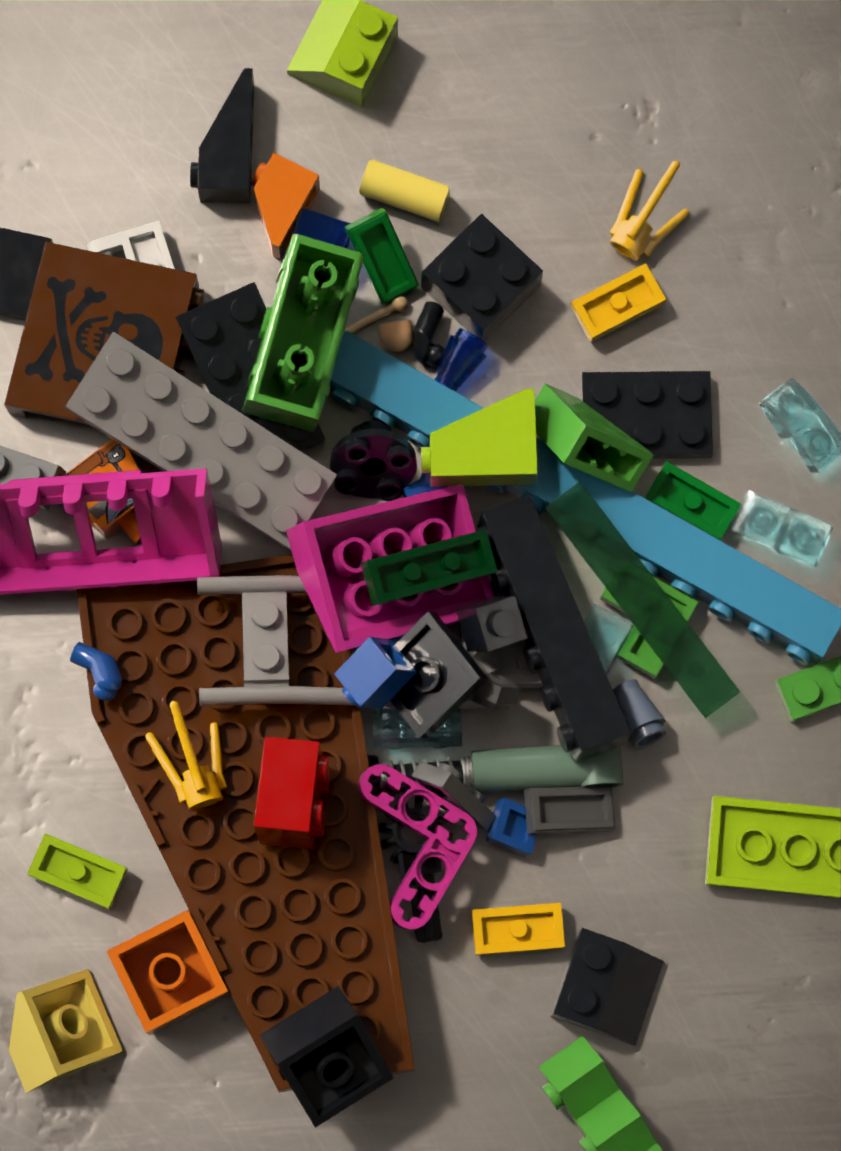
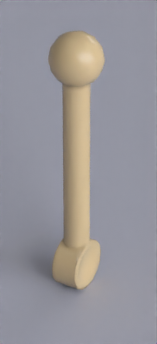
M400 295L394 298L391 304L345 328V330L354 334L394 311L402 312L408 307V301L404 296Z

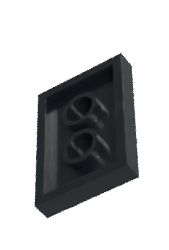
M710 371L582 372L581 400L654 455L652 459L712 458L713 435Z

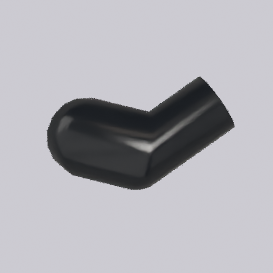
M432 301L424 304L414 326L415 358L422 365L427 363L432 367H437L442 361L445 349L442 345L432 342L444 309L440 304Z

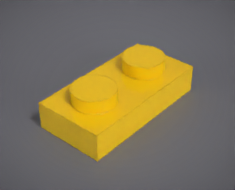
M645 263L571 301L570 307L591 343L665 305L667 299Z
M561 903L472 910L475 956L565 948Z

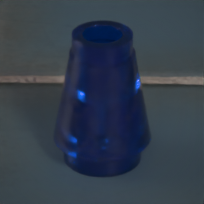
M459 328L455 336L450 335L434 380L457 392L458 388L464 384L487 356L484 353L489 345L476 335Z

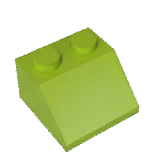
M322 0L287 69V74L363 107L398 37V17L362 0Z

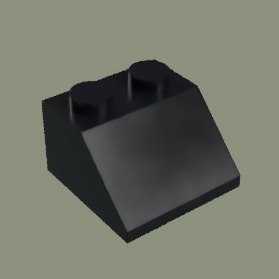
M582 928L578 933L550 1017L636 1046L664 961L625 942Z
M339 986L260 1034L261 1039L315 1128L394 1079L361 1019Z

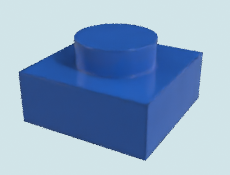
M507 798L497 800L494 810L496 818L488 830L486 842L523 857L532 855L537 834L527 835L525 806Z

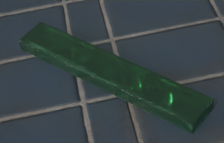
M580 481L545 507L704 718H707L740 693V690Z

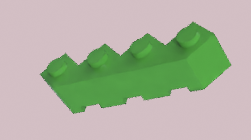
M583 1036L539 1066L540 1071L548 1082L541 1087L556 1110L562 1106L565 1108L581 1131L584 1138L579 1143L584 1151H663L640 1113L619 1089L604 1061Z

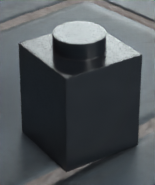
M494 596L456 609L468 652H489L527 639L515 596Z

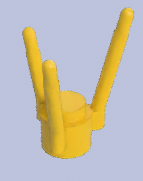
M678 161L672 162L639 216H631L627 220L643 176L642 169L635 171L617 221L609 232L613 236L610 240V245L623 256L635 261L641 255L649 257L654 248L688 217L689 210L683 209L655 235L650 236L653 229L646 221L680 167Z
M172 701L170 703L171 712L189 770L182 774L184 781L181 780L154 734L151 732L147 733L146 740L173 784L179 803L187 802L189 810L213 805L223 799L221 790L227 788L222 771L219 726L215 722L210 725L212 772H210L208 765L199 766L177 701Z

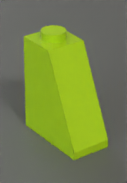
M535 388L519 391L430 433L429 447H421L422 473H430V487L455 486L463 484V486L535 484L537 478Z

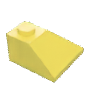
M89 969L26 989L16 995L9 1053L26 1093L57 1082L123 1052Z

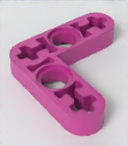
M376 764L366 769L359 778L358 791L361 797L371 806L426 838L425 843L390 901L392 922L405 930L417 929L424 926L430 919L474 844L477 836V826L474 819L466 812L394 768L384 764ZM381 774H385L388 777L385 784L396 792L400 790L401 784L408 788L398 799L396 810L389 806V803L395 799L394 797L385 792L380 793L377 797L370 793L373 788L372 784L368 782L370 776L377 778ZM412 796L424 797L429 804V814L423 821H414L407 816L405 805ZM439 807L446 811L440 818L446 823L455 824L458 820L464 823L462 832L467 835L465 840L457 839L450 843L447 840L450 833L440 825L435 826L434 833L427 829L437 818ZM429 857L439 859L445 866V875L438 883H429L422 877V863ZM413 879L420 888L433 891L434 895L431 900L427 895H422L416 906L421 911L420 917H410L405 921L401 918L404 910L399 907L401 900L406 902L412 900L416 894L417 889L409 888V884Z

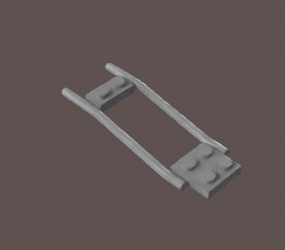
M299 576L197 577L198 595L242 594L244 687L199 688L200 706L260 704L355 706L345 697L342 692L343 688L289 686L286 593L307 594ZM490 582L493 595L504 596V592L499 593L494 583ZM461 630V645L467 651V647ZM525 640L489 652H468L479 668L487 673L522 688H540L543 686L538 672H532L525 660L523 648L527 646ZM472 694L458 709L488 707L473 702L474 694ZM389 701L384 707L395 706L392 704L391 701ZM499 704L498 708H509V704Z

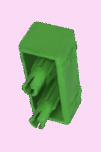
M292 235L285 258L277 275L276 283L278 284L271 307L267 306L260 329L259 338H262L256 363L253 366L247 383L249 388L242 409L244 413L310 432L315 430L320 421L323 406L326 405L331 388L329 384L351 303L355 300L360 281L358 278L364 254L303 235Z

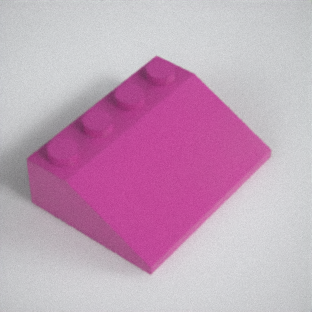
M463 484L304 521L286 530L297 573L335 653L360 647L369 637L391 639L403 636L428 611L437 613L445 624L459 621L456 609L494 597L487 575L372 606L360 564L367 560L476 532Z

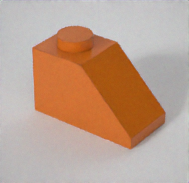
M273 153L267 164L260 163L254 173L251 185L254 186L255 202L272 255L281 260L288 248L292 235L297 232L318 194L320 182L319 174Z

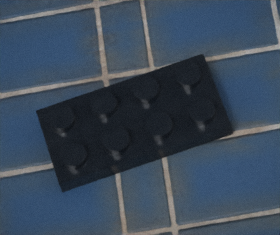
M255 282L176 316L175 319L210 394L299 451L326 440L319 423L315 430L310 432L242 411L249 388L247 383L253 366L256 363L262 338H259V333L267 309Z

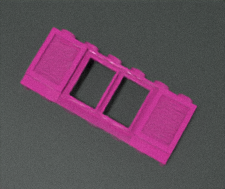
M207 468L141 473V470L14 479L9 480V483L0 484V595L58 590L72 591L75 589L99 587L114 588L141 584L156 585L168 582L197 581V577H220L222 543ZM128 499H132L142 546L97 550L87 502L108 500L109 508L118 511L127 506ZM64 504L65 511L74 515L82 551L37 554L28 517L38 513L39 505Z

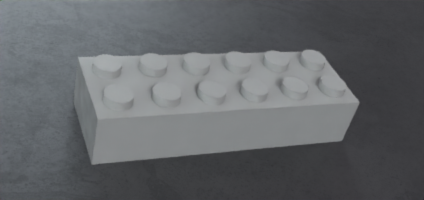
M112 332L64 408L163 472L207 468L214 504L285 549H291L286 530L310 519L337 476L331 470L115 332Z

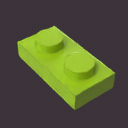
M45 833L27 875L111 910L128 868Z

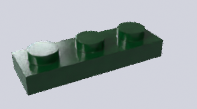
M486 529L360 563L372 606L498 572Z

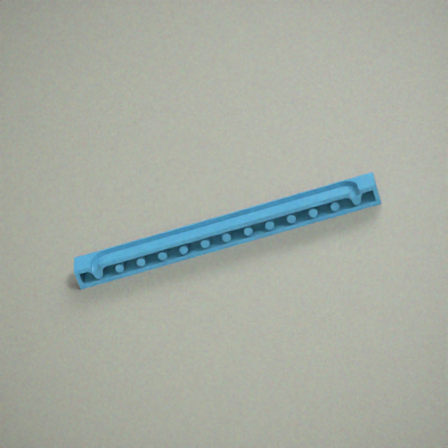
M344 329L329 384L331 386L330 391L333 392L332 397L340 404L354 409L356 405L371 413L369 418L372 421L383 422L390 429L394 426L408 434L407 440L420 449L421 447H429L430 433L483 409L482 406ZM537 437V478L535 484L486 485L496 492L504 493L507 490L520 498L531 495L538 514H542L545 511L557 518L558 521L556 523L563 530L579 536L582 532L596 540L594 545L602 552L612 557H617L618 554H621L634 562L633 565L654 577L656 575L672 583V587L693 599L697 597L710 605L709 611L717 617L729 622L734 618L748 626L746 631L754 638L765 643H770L773 640L787 648L785 650L786 655L801 664L808 665L809 662L817 665L824 657L841 626V608L635 492L627 491L563 463L545 442Z

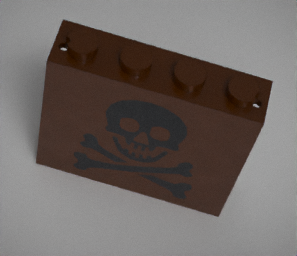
M45 242L4 403L9 414L27 419L28 412L88 424L64 408L112 332L120 335L177 373L185 376V370H180L179 368L182 355H189L190 350L175 317L203 304L204 290L199 289L197 274Z

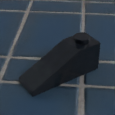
M253 68L243 69L199 147L198 162H191L190 186L191 188L198 189L200 202L251 203L255 85Z

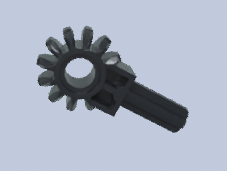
M415 796L414 808L409 809L406 802L405 811L411 820L423 821L429 814V807L427 811L421 809L423 804V797ZM384 813L388 819L394 822V825L378 824L380 833L393 834V837L380 842L381 849L387 850L395 845L398 849L392 854L390 862L393 864L398 862L400 880H403L426 839L419 844L407 842L402 835L404 825ZM440 816L427 829L434 833L435 826H444L447 823L440 819L442 817ZM449 832L450 834L447 840L451 841L453 834ZM429 857L422 863L421 874L427 882L435 883V876L442 873L441 863L439 859ZM412 879L409 888L417 889L416 894L411 900L413 917L419 918L421 911L416 908L418 901L422 895H427L431 900L434 892L420 888ZM437 905L426 924L415 929L418 942L428 943L442 939L443 933L439 905Z

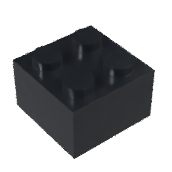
M481 213L421 272V288L476 340L483 344L541 286L543 270Z

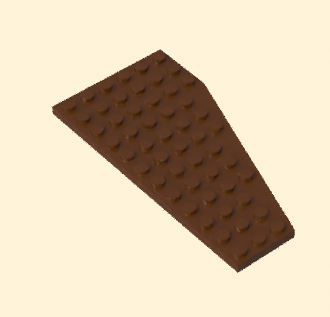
M293 554L223 564L220 569V577L299 576ZM197 581L168 582L156 585H127L114 588L76 589L83 643L111 655L116 660L122 677V687L117 690L116 697L113 700L104 701L94 695L93 687L96 683L93 679L92 671L86 669L92 715L278 1092L293 1090L261 1039L260 1034L337 986L340 987L358 1014L391 1074L414 1072L415 1067L375 807L368 804L361 797L358 791L359 778L369 768L360 707L314 704L200 706L199 688L244 687L242 594L198 595ZM286 593L289 686L344 688L334 674L352 656L351 649L335 653L308 594ZM172 701H177L199 766L208 765L210 772H212L210 725L215 722L219 726L222 771L227 788L221 790L223 799L213 805L189 810L187 802L179 803L173 784L146 740L147 733L151 732L154 734L181 780L184 781L182 774L189 770L171 712L170 703ZM265 736L320 742L322 755L329 756V766H331L329 792L320 793V801H324L323 810L326 811L325 830L323 838L315 837L314 850L263 845L258 840L254 829V819Z

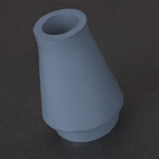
M636 679L625 681L613 689L631 732L628 740L632 741L635 748L650 745L665 736L666 731L663 725L666 720L640 688Z

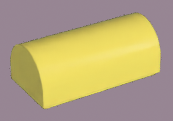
M369 160L361 182L359 195L440 223L450 199V190L447 185L375 160Z

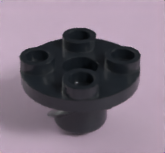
M366 421L354 426L351 433L334 446L330 455V470L337 474L334 479V487L338 492L363 498H380L384 501H392L398 499L402 495V489L407 487L413 480L417 470V459L414 448L404 437L392 432L383 422Z

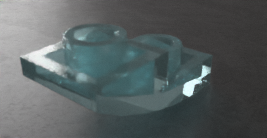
M794 378L785 381L758 403L779 437L790 439L811 473L821 472L841 456V433L818 403Z
M747 491L730 530L735 535L773 548L781 555L817 567L833 527L796 509Z

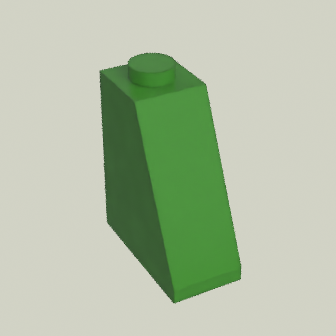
M545 383L535 399L536 434L563 463L627 491H633L654 456L649 450L582 400Z

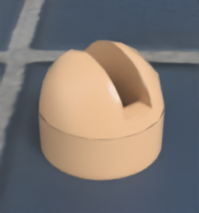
M399 320L378 325L381 343L388 350L401 352L411 344L414 337L411 320Z

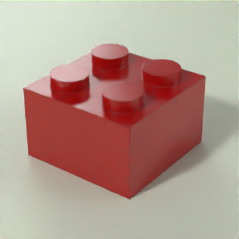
M265 736L254 819V829L260 844L314 850L315 837L323 838L326 811L323 810L324 801H320V793L329 792L331 766H329V756L322 755L320 742Z

